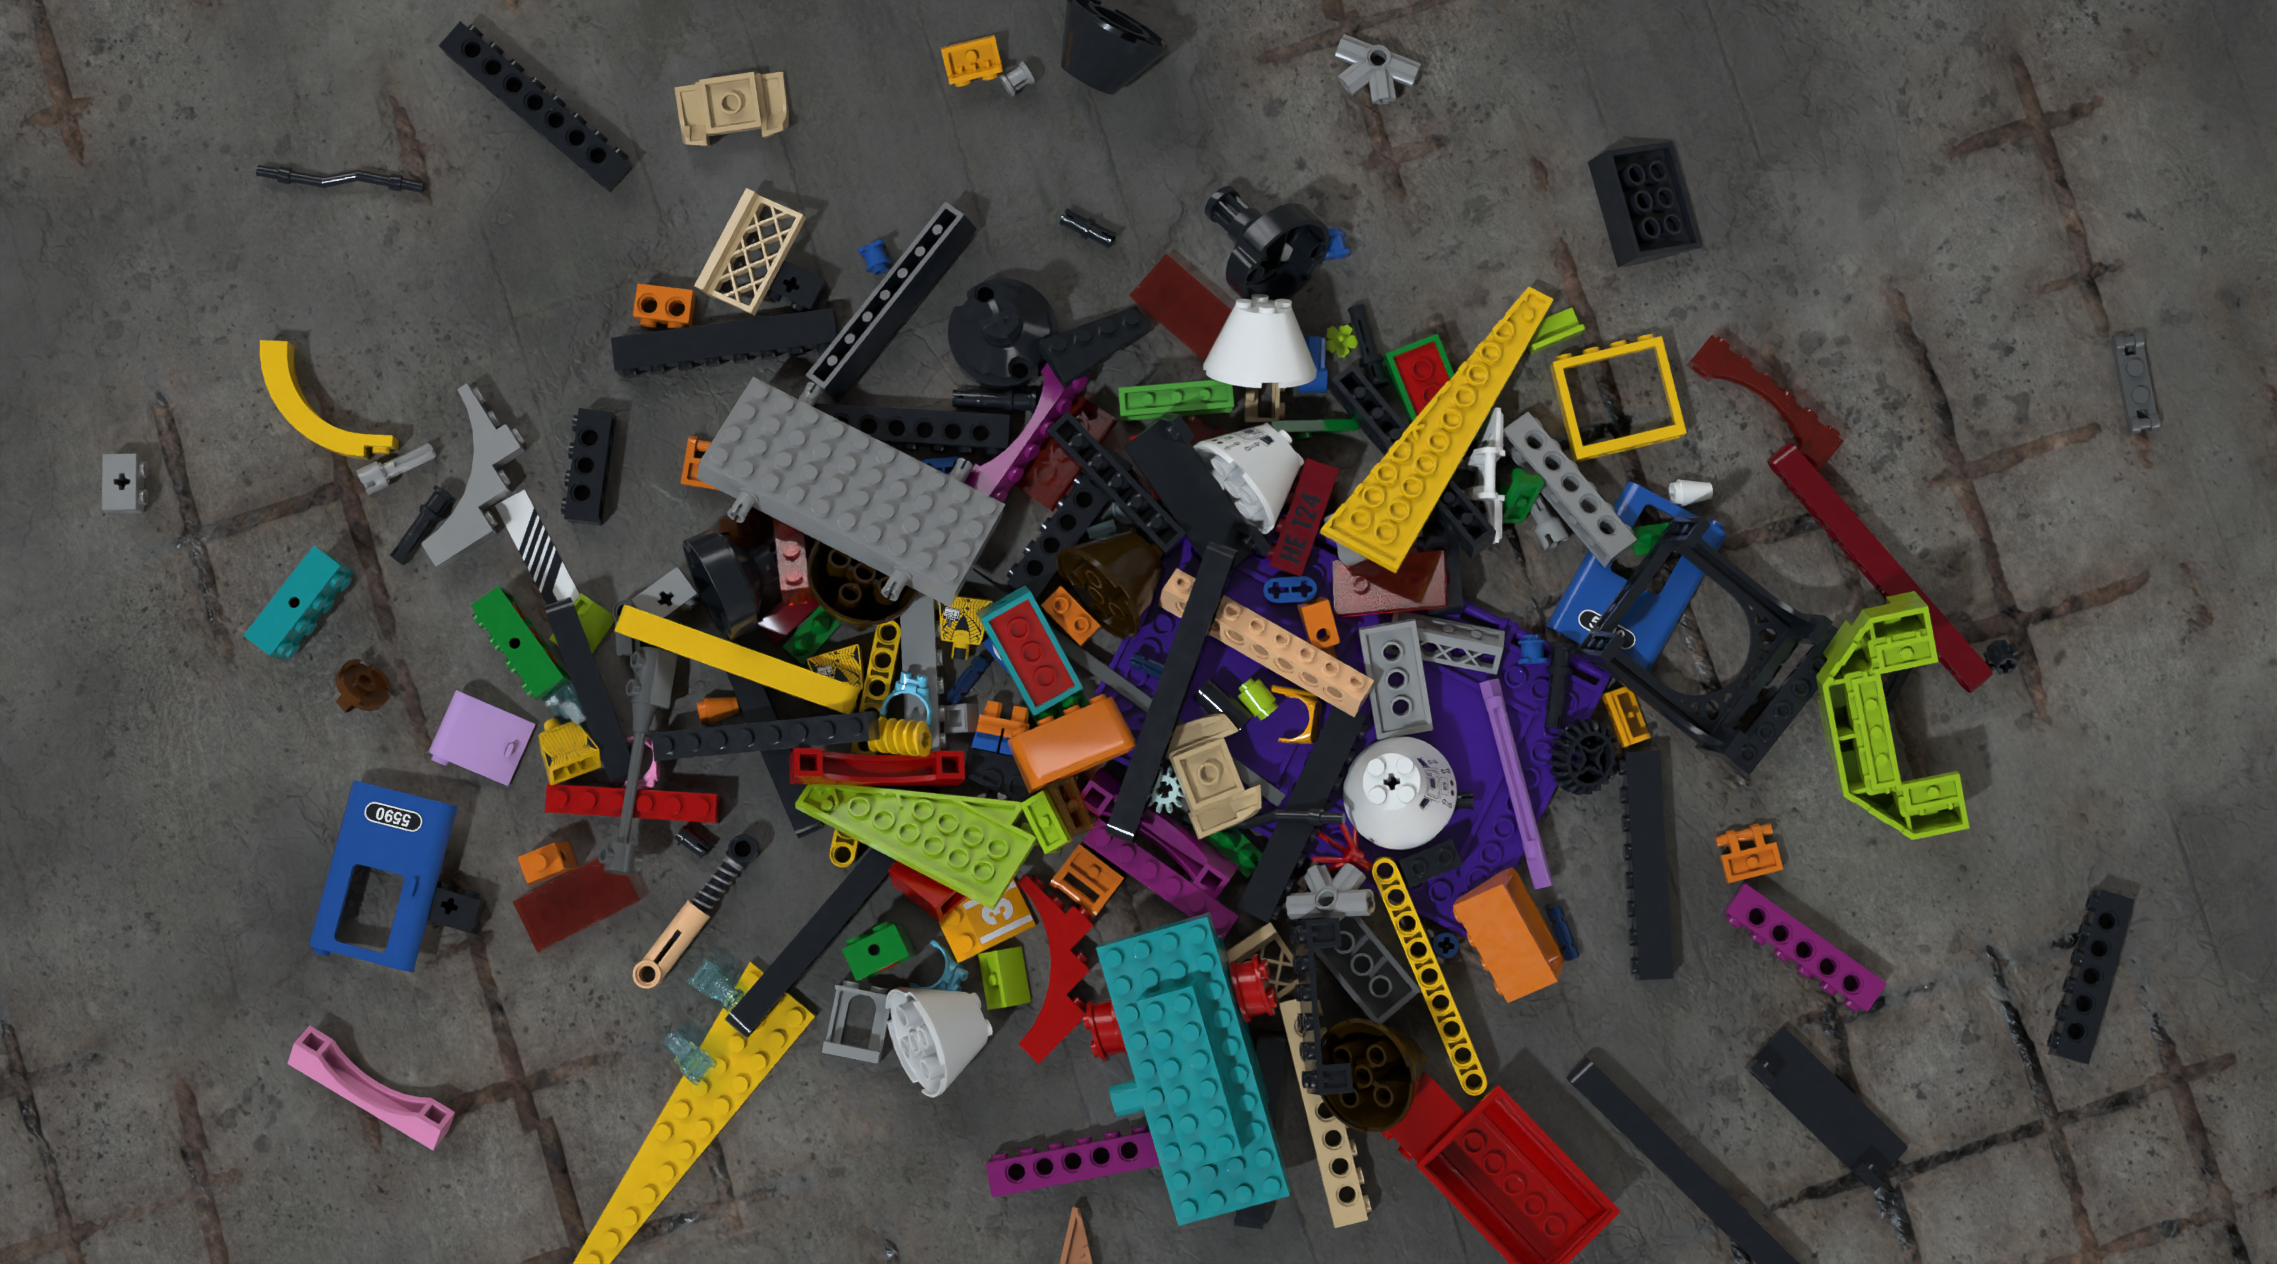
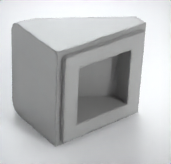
M977 704L945 705L946 721L944 722V733L976 732L978 725Z

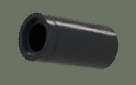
M1210 678L1192 698L1209 714H1225L1238 729V732L1253 717L1244 706L1213 678Z

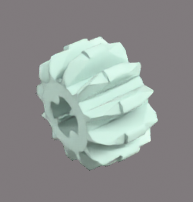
M1172 765L1168 767L1167 774H1164L1162 767L1148 805L1150 807L1155 801L1158 802L1156 812L1159 813L1162 810L1163 804H1166L1168 813H1171L1173 811L1172 801L1177 807H1182L1183 803L1177 796L1185 798L1183 791L1180 790L1181 786L1177 776H1172L1174 770ZM1162 781H1166V785L1170 783L1173 788L1168 792L1169 796H1162L1163 792L1159 794L1157 790L1161 786Z

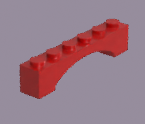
M794 748L789 756L790 784L959 787L965 779L964 751L931 752L927 757H921L920 755L911 756L910 754L860 755L830 752L822 748Z
M547 784L545 812L621 817L625 789L559 784L551 786ZM637 789L633 818L719 824L721 795Z

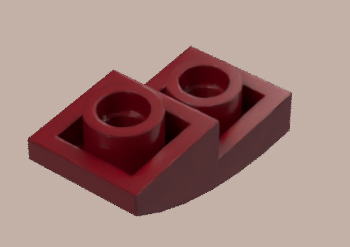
M802 582L762 618L758 624L778 643L808 616L819 603Z

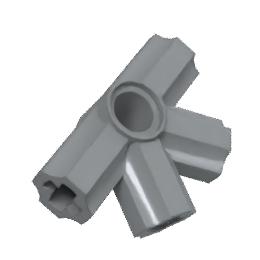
M1345 34L1341 38L1335 54L1336 59L1352 64L1338 75V79L1344 89L1354 96L1369 84L1372 104L1378 105L1396 101L1393 81L1413 87L1421 68V63L1392 53L1383 45H1371ZM1375 56H1381L1385 59V63L1376 66L1370 60Z
M1349 863L1344 864L1334 879L1326 865H1314L1308 869L1307 874L1304 876L1311 892L1291 893L1290 896H1287L1286 900L1287 915L1290 919L1339 918V920H1342L1348 916H1368L1374 913L1375 910L1374 893L1372 890H1358L1366 876Z

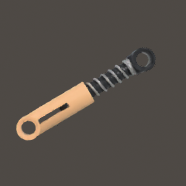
M738 835L730 841L726 851L727 855L724 857L722 865L717 867L716 873L714 875L711 874L710 881L704 883L705 887L703 890L698 891L699 895L697 898H692L693 902L690 900L686 901L642 961L634 967L632 977L639 987L655 988L663 982L666 974L710 918V915L707 914L709 908H713V903L720 900L719 895L726 892L725 887L732 884L731 880L733 877L738 876L737 872L742 871L743 867L746 868L749 863L758 857L760 847L755 838L748 835ZM743 841H747L751 846V852L746 857H741L737 852L738 845ZM675 940L674 944L671 946V948L668 950V952L665 954L660 962H657L658 959L665 952V950L668 948V946L671 944V942ZM647 966L655 970V978L652 982L645 981L642 976V972Z

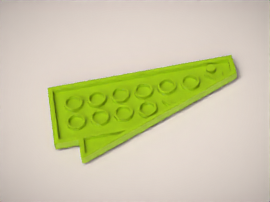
M808 784L795 803L796 809L992 910L996 908L1036 844L1035 836L1014 826L1023 812L1020 805L1022 802L855 785Z

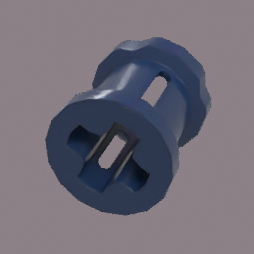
M1440 933L1433 938L1431 946L1438 957L1451 958L1458 952L1459 942L1451 933ZM1444 937H1447L1448 943L1452 944V949H1447L1446 954L1443 953L1442 948L1438 947V942L1444 941Z

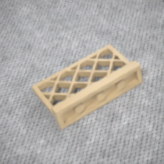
M746 188L694 286L713 299L721 300L755 316L807 217ZM764 206L770 207L773 217L760 222L759 215ZM788 217L795 218L791 228L782 231L780 221ZM775 223L777 234L765 239L762 228ZM757 231L760 241L747 246L746 240L749 234ZM779 240L781 247L778 253L769 256L767 245ZM762 248L764 258L752 263L749 253ZM744 255L747 266L734 270L733 264L735 260ZM766 265L767 274L764 278L756 280L754 270ZM749 272L751 283L739 288L736 277ZM731 280L734 290L726 294L719 293L723 283ZM753 289L755 296L750 306L743 304L741 294Z
M1268 922L1226 950L1229 963L1236 961L1239 964L1247 958L1253 959L1251 955L1261 949V960L1267 959L1270 963L1278 964L1276 980L1269 979V983L1275 984L1276 991L1278 985L1286 986L1277 992L1278 998H1281L1295 988V985L1298 984V978L1291 983L1279 981L1282 965L1293 967V955L1271 922ZM1274 939L1281 948L1279 961L1263 958L1265 946ZM1284 954L1291 963L1283 962Z

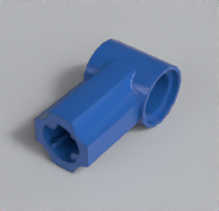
M1305 337V342L1317 372L1316 378L1313 381L1298 386V392L1326 393V338Z

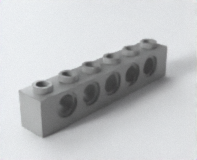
M1527 412L1503 429V449L1519 468L1528 475H1541L1545 482L1540 491L1604 568L1630 550L1637 540L1633 530L1619 519L1613 506L1602 499L1595 485L1585 479L1580 473L1577 464L1567 458L1562 452L1560 444L1555 439L1550 438L1537 418ZM1527 442L1535 444L1537 449L1531 448ZM1545 463L1553 465L1555 470L1549 469ZM1564 484L1569 485L1573 492L1566 490ZM1582 506L1588 507L1592 513L1585 512ZM1600 527L1606 528L1610 534L1603 533Z

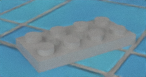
M1415 618L1358 628L1366 676L1374 680L1369 696L1377 740L1433 730ZM1396 645L1399 648L1398 656L1393 659L1386 658L1383 655L1385 647ZM1394 672L1403 674V682L1399 686L1390 685L1388 683L1390 674ZM1400 699L1407 701V710L1404 713L1394 712L1392 706L1395 701Z

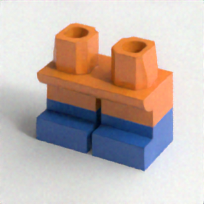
M988 700L983 715H979L972 748L998 753L1002 731L1005 729L999 753L1013 757L1007 741L1013 738L1011 732L1027 726L1028 731L1030 730L1031 725L1028 724L1029 709L1014 706L1011 720L1002 719L1000 717L1003 703Z

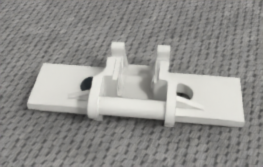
M1501 408L1490 410L1478 431L1480 438L1477 441V449H1474L1470 457H1465V460H1461L1458 469L1475 472V486L1466 488L1462 492L1469 500H1476V508L1496 530L1492 544L1499 543V540L1502 538V511L1504 507L1503 501H1505V495H1499L1495 490L1496 462L1500 457L1505 456V450H1503L1504 415L1501 412Z

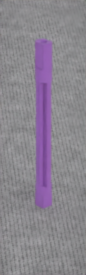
M1499 678L1479 683L1521 834L1522 846L1534 890L1554 885L1542 839L1537 828L1505 708L1506 704Z

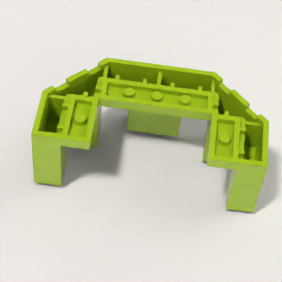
M1915 591L1886 597V605L1863 609L1853 624L1845 620L1824 650L1823 654L1828 660L1816 676L1820 696H1817L1827 751L1833 761L1837 786L1845 798L1861 806L1867 812L1894 827L1911 840L1970 829L1958 771L1904 782L1900 780L1880 674L1937 663L1938 656L1928 605Z

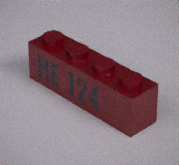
M1308 458L1300 466L1295 477L1299 479L1296 490L1290 489L1285 505L1290 506L1287 516L1281 515L1276 528V532L1280 533L1277 544L1271 543L1270 547L1272 549L1266 557L1271 560L1269 566L1302 577L1339 469Z

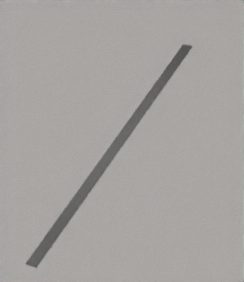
M974 570L971 571L965 581L987 598L994 600V602L1007 596L1006 593ZM1050 626L1066 655L1148 713L1152 698ZM1179 719L1177 726L1185 722ZM1232 757L1240 780L1251 788L1260 785L1261 795L1278 807L1286 795Z

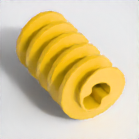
M880 717L878 719L880 739L868 741V746L872 752L881 753L890 752L891 754L900 753L901 755L910 754L911 756L920 755L921 757H927L932 748V737L926 721H919L917 723L916 720H909L907 722L906 719H899L897 721L896 718L887 720L886 717Z

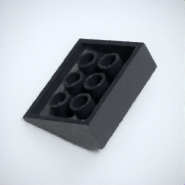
M1672 141L1608 150L1588 161L1618 268L1642 264L1702 247Z

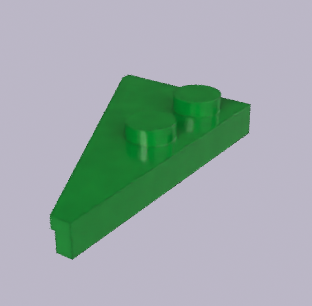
M1353 419L1268 422L1277 432L1282 429L1291 438L1295 437L1296 441L1310 440L1313 435L1359 430L1357 423Z

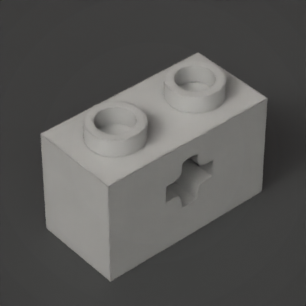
M102 454L103 511L108 513H144V506L148 503V492L144 489V478L148 476V464L144 457L138 454ZM130 480V484L125 485V488L122 487L123 483Z
M676 567L634 597L632 601L639 610L674 622L673 616L680 611L686 613L698 604L696 600L700 598V595L679 567ZM666 594L670 597L674 596L671 599V602L673 603L671 606L663 604L665 602L664 596Z

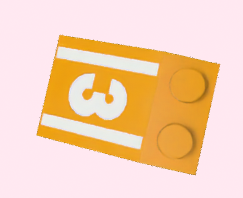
M1014 879L994 910L967 897L944 920L938 922L958 963L1036 926Z

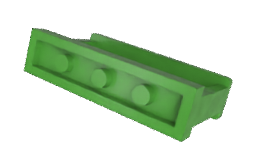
M1217 380L1118 388L1122 421L1158 419L1166 412L1179 414L1181 417L1231 413L1232 408H1234L1233 386Z

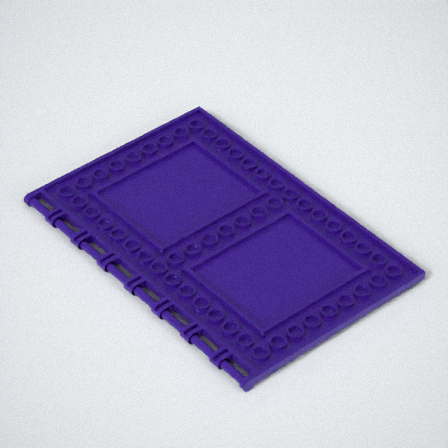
M1281 509L1277 519H1280L1281 515L1286 517L1288 511ZM1275 525L1267 534H1262L1269 545L1272 542L1277 544L1280 533L1276 532L1277 526ZM1319 527L1316 538L1338 549L1334 540L1320 534L1321 528ZM1187 537L1164 557L1162 561L1165 572L1140 633L1134 639L1128 636L1122 640L1108 667L1152 699L1159 679L1144 673L1141 668L1138 670L1131 667L1129 663L1135 652L1145 655L1146 659L1151 658L1160 663H1166L1181 618L1158 606L1162 590L1176 569L1196 579L1202 562L1201 557ZM1313 545L1302 576L1309 577L1316 583L1317 593L1313 599L1324 596L1329 600L1340 640L1339 644L1334 645L1337 659L1366 675L1358 628L1390 623L1393 610L1428 616L1427 607H1422L1421 598L1409 593L1412 586L1419 590H1425V580H1420L1417 572L1405 566L1399 568L1397 573H1394L1369 559L1363 561L1397 578L1393 585L1359 568L1360 563L1347 566L1341 562L1339 557ZM1251 553L1233 568L1224 595L1308 642L1297 608V604L1303 602L1273 603L1268 601L1263 594L1264 584L1271 578L1300 576L1269 566L1271 560L1266 558L1268 553L1264 556ZM1301 581V586L1292 587V592H1300L1302 597H1307V592H1312V586H1307L1306 581ZM1273 582V587L1268 588V593L1273 594L1274 599H1277L1280 593H1288V587H1279L1278 582ZM1463 596V612L1497 628V630L1505 631L1504 648L1497 675L1422 660L1433 730L1402 736L1422 740L1436 748L1445 757L1454 773L1457 792L1474 791V810L1454 809L1450 821L1436 837L1415 848L1404 850L1384 848L1370 842L1360 833L1358 848L1364 852V858L1372 863L1381 856H1389L1397 863L1399 860L1452 839L1463 866L1407 889L1418 914L1467 938V930L1463 923H1459L1453 913L1455 900L1499 872L1510 867L1516 869L1524 853L1521 834L1479 683L1499 678L1506 704L1505 708L1536 824H1538L1557 786L1553 781L1554 776L1548 773L1552 766L1546 761L1552 757V754L1547 751L1553 749L1554 743L1551 739H1558L1557 730L1561 729L1544 727L1550 676L1546 670V667L1550 665L1551 656L1549 642L1546 641L1543 644L1544 652L1548 654L1546 657L1548 658V663L1518 665V660L1521 659V648L1510 643L1512 638L1515 637L1523 641V635L1534 634L1518 627V623L1506 617L1502 619L1468 602V598ZM1461 614L1429 616L1473 625L1459 618ZM1325 628L1318 630V639L1325 637ZM1209 635L1180 719L1186 723L1210 715L1192 699L1210 678H1213L1245 708L1246 706L1237 697L1241 693L1238 688L1250 678L1254 682L1260 679L1270 692L1272 685L1305 689ZM1428 642L1422 645L1423 649L1429 652L1439 649L1434 643ZM1385 647L1383 655L1386 658L1393 659L1398 656L1394 654L1385 653ZM1454 648L1449 651L1454 657L1460 658L1466 655V652L1460 648ZM1485 653L1477 656L1481 662L1493 664L1495 655ZM1572 653L1570 665L1597 678L1598 682L1595 686L1571 673L1570 676L1567 675L1562 729L1564 730L1565 723H1574L1575 719H1590L1611 677L1602 668ZM1394 672L1388 677V683L1392 686H1399L1404 680L1403 674L1399 672ZM1101 681L1094 697L1105 694L1107 698L1113 697L1137 744L1147 712L1107 683ZM1271 692L1276 698L1274 702L1279 706L1262 721L1257 716H1253L1236 736L1230 735L1224 738L1232 757L1286 795L1278 807L1261 795V809L1255 815L1274 810H1284L1315 743L1287 744L1278 742V738L1293 739L1300 736L1308 726L1309 711L1302 700L1285 697L1284 694ZM1369 695L1358 713L1366 716L1363 723L1368 724L1363 738L1361 740L1356 738L1353 743L1352 749L1356 750L1349 766L1343 764L1339 774L1344 777L1338 790L1332 789L1327 800L1332 802L1327 812L1345 813V825L1352 839L1353 825L1348 818L1343 801L1345 777L1355 758L1365 748L1382 740H1377ZM1318 697L1322 704L1318 725L1319 737L1333 705ZM1402 699L1395 701L1392 706L1393 711L1404 713L1408 708V702ZM1134 750L1113 760L1128 767ZM1165 758L1162 766L1164 774H1167L1168 767L1172 765L1170 759L1167 760ZM1173 770L1172 776L1175 777L1176 774H1175V771ZM1166 781L1161 782V784L1173 789L1170 783L1166 785ZM1242 782L1244 790L1251 788L1247 784ZM1278 821L1250 829L1270 839ZM1323 823L1322 826H1318L1320 827L1319 831L1345 848L1348 846L1339 824ZM1317 835L1312 843L1307 841L1303 849L1307 853L1306 857L1311 860L1314 856L1341 857L1342 852ZM1317 862V863H1319V864H1321V865H1326L1327 867H1329V866L1335 864V863H1322V862ZM1381 863L1377 867V873L1381 877H1388L1393 873V867L1389 863ZM1357 866L1356 868L1366 876L1361 885L1380 894L1373 877L1372 867L1368 872H1365ZM1341 868L1336 869L1334 871L1338 873L1341 870ZM1393 889L1389 892L1388 899L1400 903L1404 899V893L1399 889Z

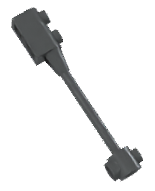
M640 647L639 652L635 651L630 659V666L636 669L635 679H630L626 685V694L632 696L634 739L617 842H608V846L602 847L598 856L599 862L605 864L604 871L612 874H636L643 865L642 852L636 851L637 846L628 843L645 737L648 734L656 710L669 709L678 656L676 653L658 648Z

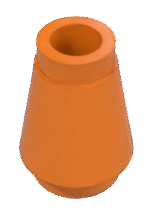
M736 696L731 698H702L703 701L696 702L701 724L708 723V725H711L739 713Z

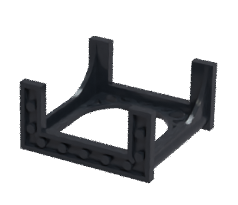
M1674 517L1574 653L1584 660L1595 662L1697 743L1695 748L1701 753L1732 761L1743 753L1746 747L1745 742L1749 738L1743 732L1736 730L1743 721V714L1757 703L1760 697L1758 694L1763 687L1768 686L1776 676L1775 671L1779 665L1785 663L1791 657L1793 646L1796 643L1810 645L1822 643L1830 633L1829 628L1833 621L1825 615L1801 613L1785 604L1702 539V536L1711 525L1703 517ZM1673 549L1728 592L1743 609L1749 625L1750 646L1743 667L1730 683L1709 694L1686 695L1670 689L1621 651L1620 647L1626 640L1617 633H1612ZM1758 614L1761 620L1766 618L1768 622H1762L1757 625L1755 618ZM1764 629H1772L1776 637L1771 643L1763 644L1758 640L1759 632ZM1759 649L1766 650L1765 653L1760 655L1761 658L1758 660L1756 658L1757 651ZM1746 673L1748 676L1743 681L1742 675ZM1730 693L1732 697L1728 698L1727 704H1725L1723 697ZM1710 700H1715L1719 706V715L1715 720H1711L1706 713V706ZM1696 701L1699 703V716L1695 713L1697 709H1693L1690 707V705Z

